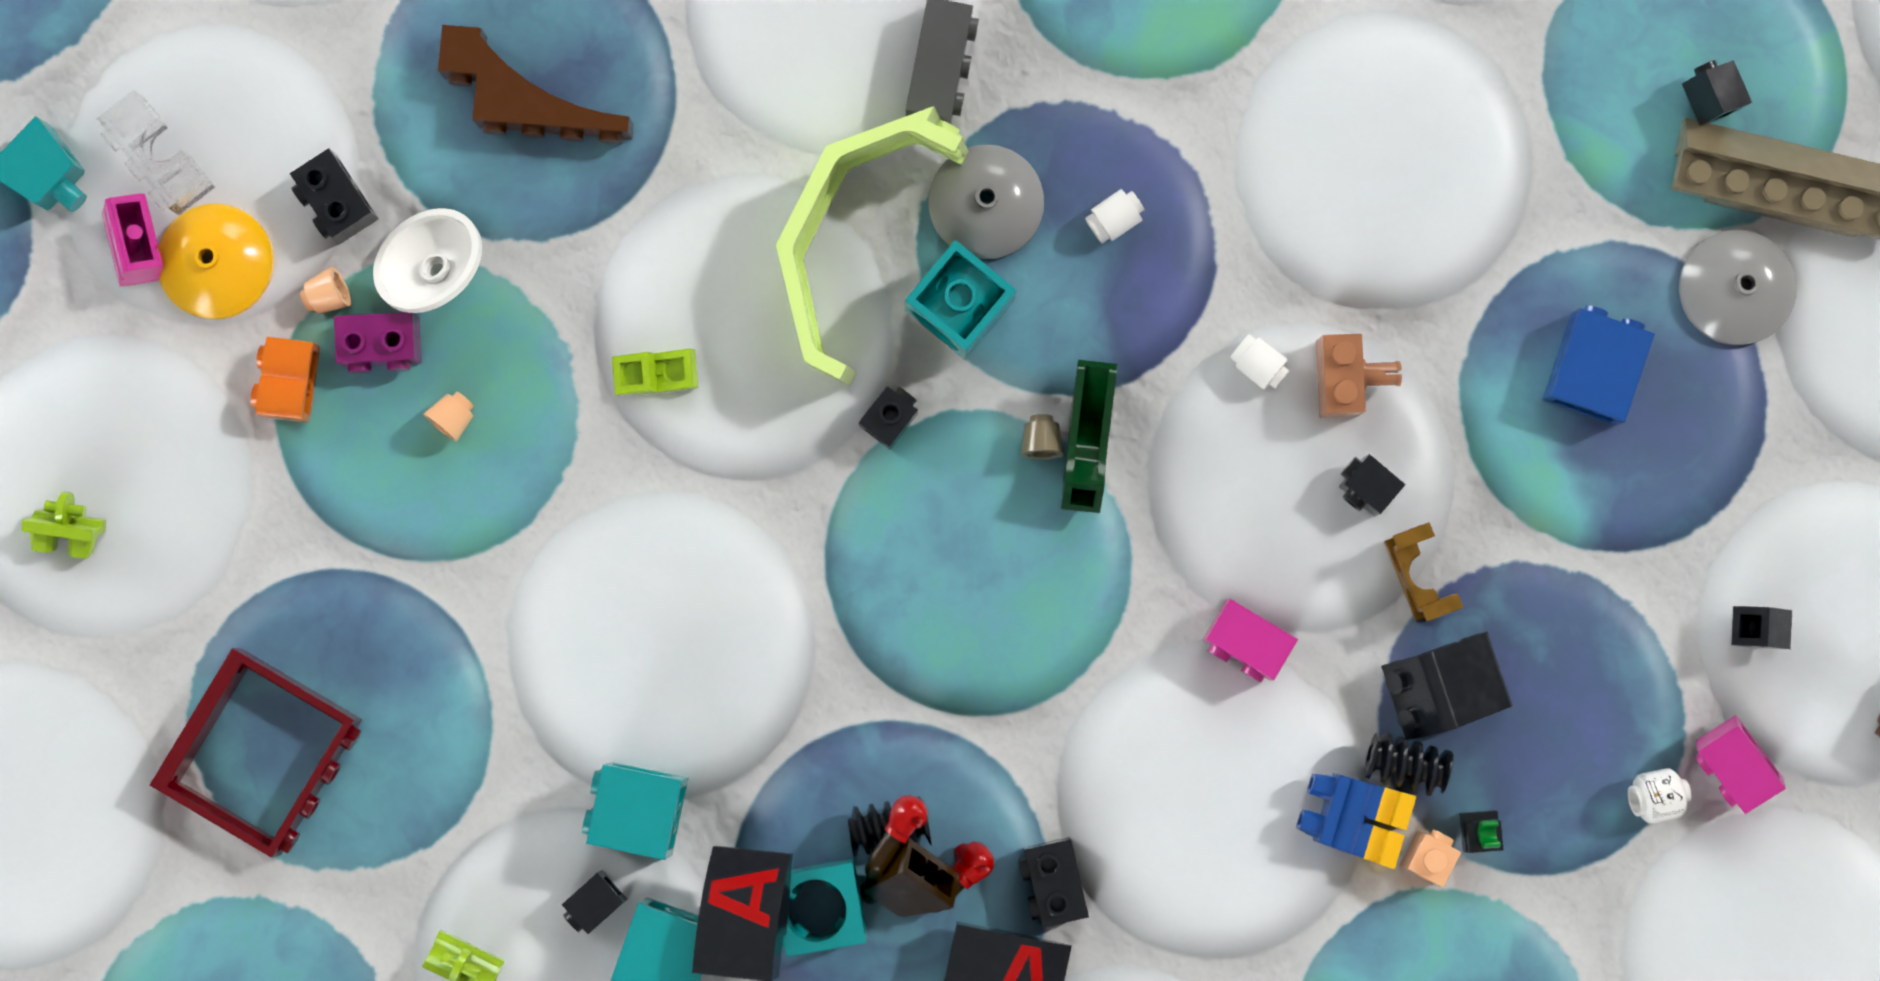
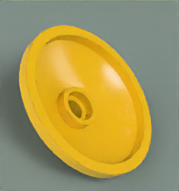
M205 204L184 212L168 226L158 246L163 263L159 281L164 292L180 309L200 318L226 319L245 312L263 296L272 278L274 253L266 231L252 216L230 205ZM207 251H212L213 260L208 264H204L202 261L203 254Z

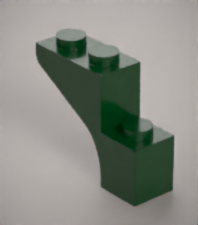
M1078 360L1069 417L1068 447L1063 474L1061 509L1100 513L1117 375V364Z

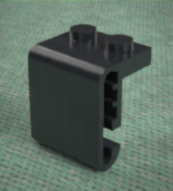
M1488 631L1381 666L1387 688L1390 691L1398 715L1399 724L1407 740L1453 730L1513 706Z

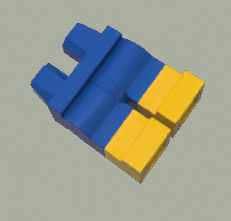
M1335 773L1332 776L1312 774L1307 794L1325 799L1321 814L1302 809L1296 828L1312 836L1315 842L1395 870L1405 835L1365 823V819L1368 818L1407 830L1417 796Z

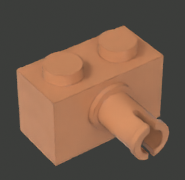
M1362 334L1322 335L1316 341L1320 418L1360 416L1366 412L1365 390L1367 386H1401L1402 374H1385L1401 371L1400 361L1366 363L1365 359H1363Z

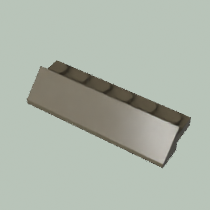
M1689 118L1682 120L1675 156L1678 159L1671 186L1672 191L1705 198L1704 202L1846 236L1856 237L1863 235L1880 239L1879 163L1710 123L1700 126L1697 120Z

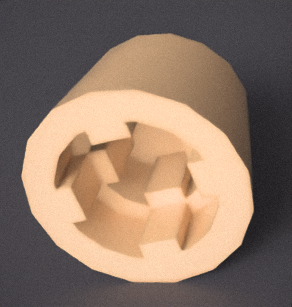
M333 266L306 281L304 289L300 291L301 300L309 312L315 311L318 314H323L351 305V296L347 284L340 272Z
M456 391L453 396L445 394L423 415L440 432L457 443L474 417L470 412L474 405Z

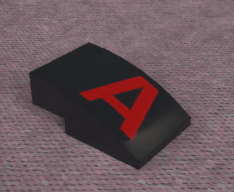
M713 846L699 910L692 973L759 981H774L779 978L782 937L787 934L793 853Z
M957 921L944 981H1064L1072 945Z

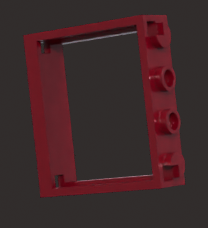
M232 648L149 786L269 857H277L282 855L283 851L289 853L300 836V833L296 831L303 818L309 819L317 809L321 799L316 796L323 784L329 785L339 772L341 765L337 761L344 749L351 750L361 734V730L357 729L362 719L246 650ZM248 669L342 724L275 837L180 782Z

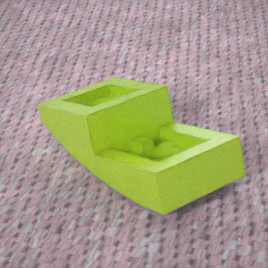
M688 348L659 353L641 352L612 357L614 390L617 396L699 388L696 351L694 349Z

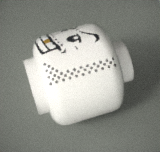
M1666 768L1637 775L1633 781V786L1628 788V801L1634 815L1637 817L1641 816L1644 821L1652 824L1682 817L1686 811L1687 802L1691 801V789L1685 779H1681L1672 769Z

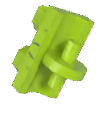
M64 491L59 495L57 502L46 500L44 510H35L30 519L24 518L22 520V532L30 533L32 551L42 553L53 552L57 549L58 537L68 538V555L86 559L94 553L97 537L105 531L106 520L84 517L86 506L75 505L74 494Z
M440 930L422 968L450 981H496L505 960Z

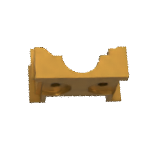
M1430 522L1393 535V538L1384 541L1415 621L1425 618L1427 622L1464 608L1458 593L1439 599L1434 588L1422 589L1416 586L1410 578V565L1421 553L1417 543L1435 536Z

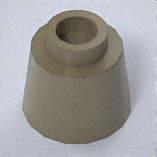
M1048 414L1030 416V422L1024 424L1021 457L1046 460L1064 456L1059 423L1054 422L1053 416Z

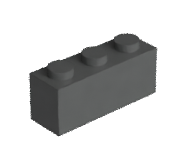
M948 0L926 1L905 109L906 116L933 106L940 119L949 124H952L953 115L961 116L965 93L958 92L960 78L968 79L972 56L965 55L967 41L975 42L979 23L978 18L972 17L973 5Z

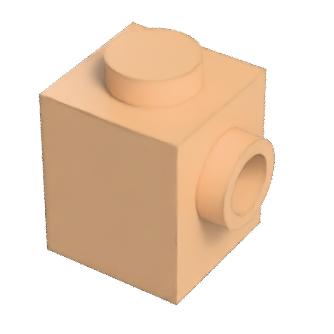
M1434 829L1430 835L1417 831L1400 866L1435 885L1444 887L1462 852L1451 847L1454 842L1452 838Z

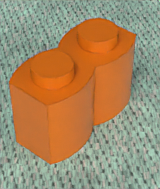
M275 337L266 338L265 346L260 345L256 358L257 368L261 369L259 384H254L251 391V406L255 407V414L266 418L309 422L320 346L314 342Z

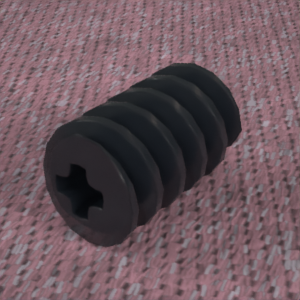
M1384 732L1379 739L1377 738V733H1375L1366 756L1365 778L1370 779L1375 770H1380V782L1385 783L1389 776L1394 774L1396 787H1401L1405 779L1408 778L1410 779L1411 791L1416 792L1422 782L1425 783L1426 795L1431 796L1436 787H1440L1441 793H1444L1450 779L1454 755L1452 751L1444 750L1439 756L1437 747L1432 745L1428 746L1423 753L1421 742L1414 741L1408 748L1407 739L1404 737H1399L1393 744V738L1390 733Z
M889 801L884 802L881 814H878L873 803L868 805L866 816L861 814L857 806H853L851 818H848L853 857H857L859 845H862L866 853L871 855L875 843H879L885 834L884 828L889 822V815L892 809ZM928 817L926 824L921 828H916L909 837L919 845L922 835H925L932 846Z

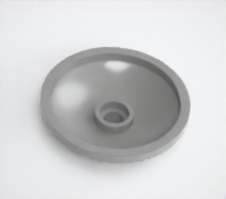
M997 145L968 147L969 152L962 165L947 159L934 176L929 191V213L932 224L940 238L948 246L954 240H957L980 260H995L1007 257L1024 247L1034 236L1040 225L1044 210V194L1041 182L1033 167L1022 156L1010 149ZM985 191L991 192L994 195L993 202L989 204L983 203L979 198L980 194Z
M1729 230L1712 235L1692 250L1681 270L1679 296L1686 316L1699 332L1722 344L1742 346L1768 338L1784 325L1795 304L1797 292L1796 278L1789 259L1773 241L1755 232ZM1742 277L1750 280V290L1742 288L1740 284Z

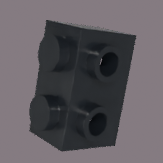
M330 148L289 173L296 185L291 187L293 193L304 207L310 204L317 215L312 221L325 239L331 236L332 239L341 244L379 219L339 157Z
M1066 837L1023 847L1025 857L1018 858L1023 882L1031 880L1034 892L1033 896L1027 897L1032 920L1040 919L1042 928L1088 918L1089 914L1071 839Z

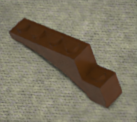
M442 25L438 71L444 79L449 80V84L454 86L470 87L472 86V81L476 82L472 120L479 128H483L484 133L506 135V130L522 131L521 135L529 138H544L545 133L560 134L561 139L568 141H583V136L599 137L598 141L606 144H621L622 139L632 140L634 124L629 116L595 111L553 96L532 84L508 66L488 46L487 36L482 28Z

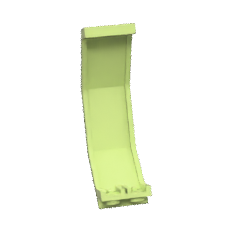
M934 106L827 145L776 243L804 362L848 386L851 385L857 372L826 355L823 350L805 267V255L844 177L852 168L910 145L924 146L960 165L963 164L969 152L963 141L964 137L959 134L960 130L940 119Z

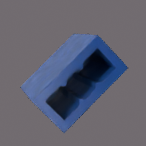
M1586 305L1585 309L1579 308L1571 313L1542 400L1613 425H1618L1626 421L1655 333L1644 330L1645 325L1639 321L1623 318L1620 322L1607 317L1608 312L1606 310Z

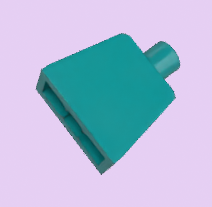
M35 116L0 152V182L47 211L52 209L57 202H60L69 212H74L86 201L87 195L75 185L84 175V168L55 130L48 123Z

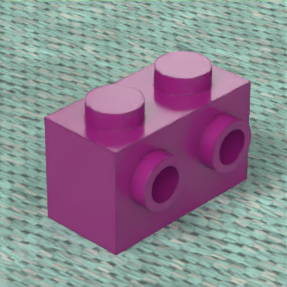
M403 312L334 316L336 363L343 367H348V373L372 372V366L387 365V371L411 370V364L422 363L420 317L416 314Z

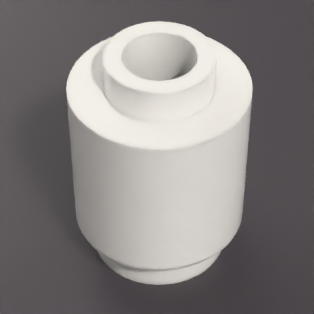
M1120 189L1090 209L1092 214L1087 216L1085 221L1102 244L1108 239L1114 241L1143 220L1139 213L1145 209L1133 191L1126 194Z
M1250 334L1246 336L1230 357V359L1237 363L1235 368L1263 390L1269 385L1276 389L1289 373V370L1284 367L1288 359L1262 338L1258 337L1255 339Z

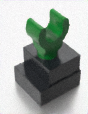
M1498 811L1459 813L1464 853L1504 850Z

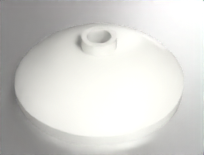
M446 208L426 210L408 218L388 235L377 253L373 267V280L377 292L391 307L407 313L430 311L450 302L467 287L479 267L482 255V240L478 229L464 214Z

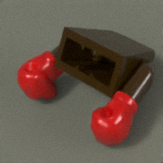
M911 794L900 796L893 803L889 822L884 828L885 834L865 865L866 880L860 887L861 897L867 904L880 903L901 917L949 910L954 908L955 897L964 888L969 890L973 884L975 885L991 873L994 869V857L988 848L980 842L962 843L954 849L956 863L951 868L909 838L916 828H921L926 824L928 810L922 799Z

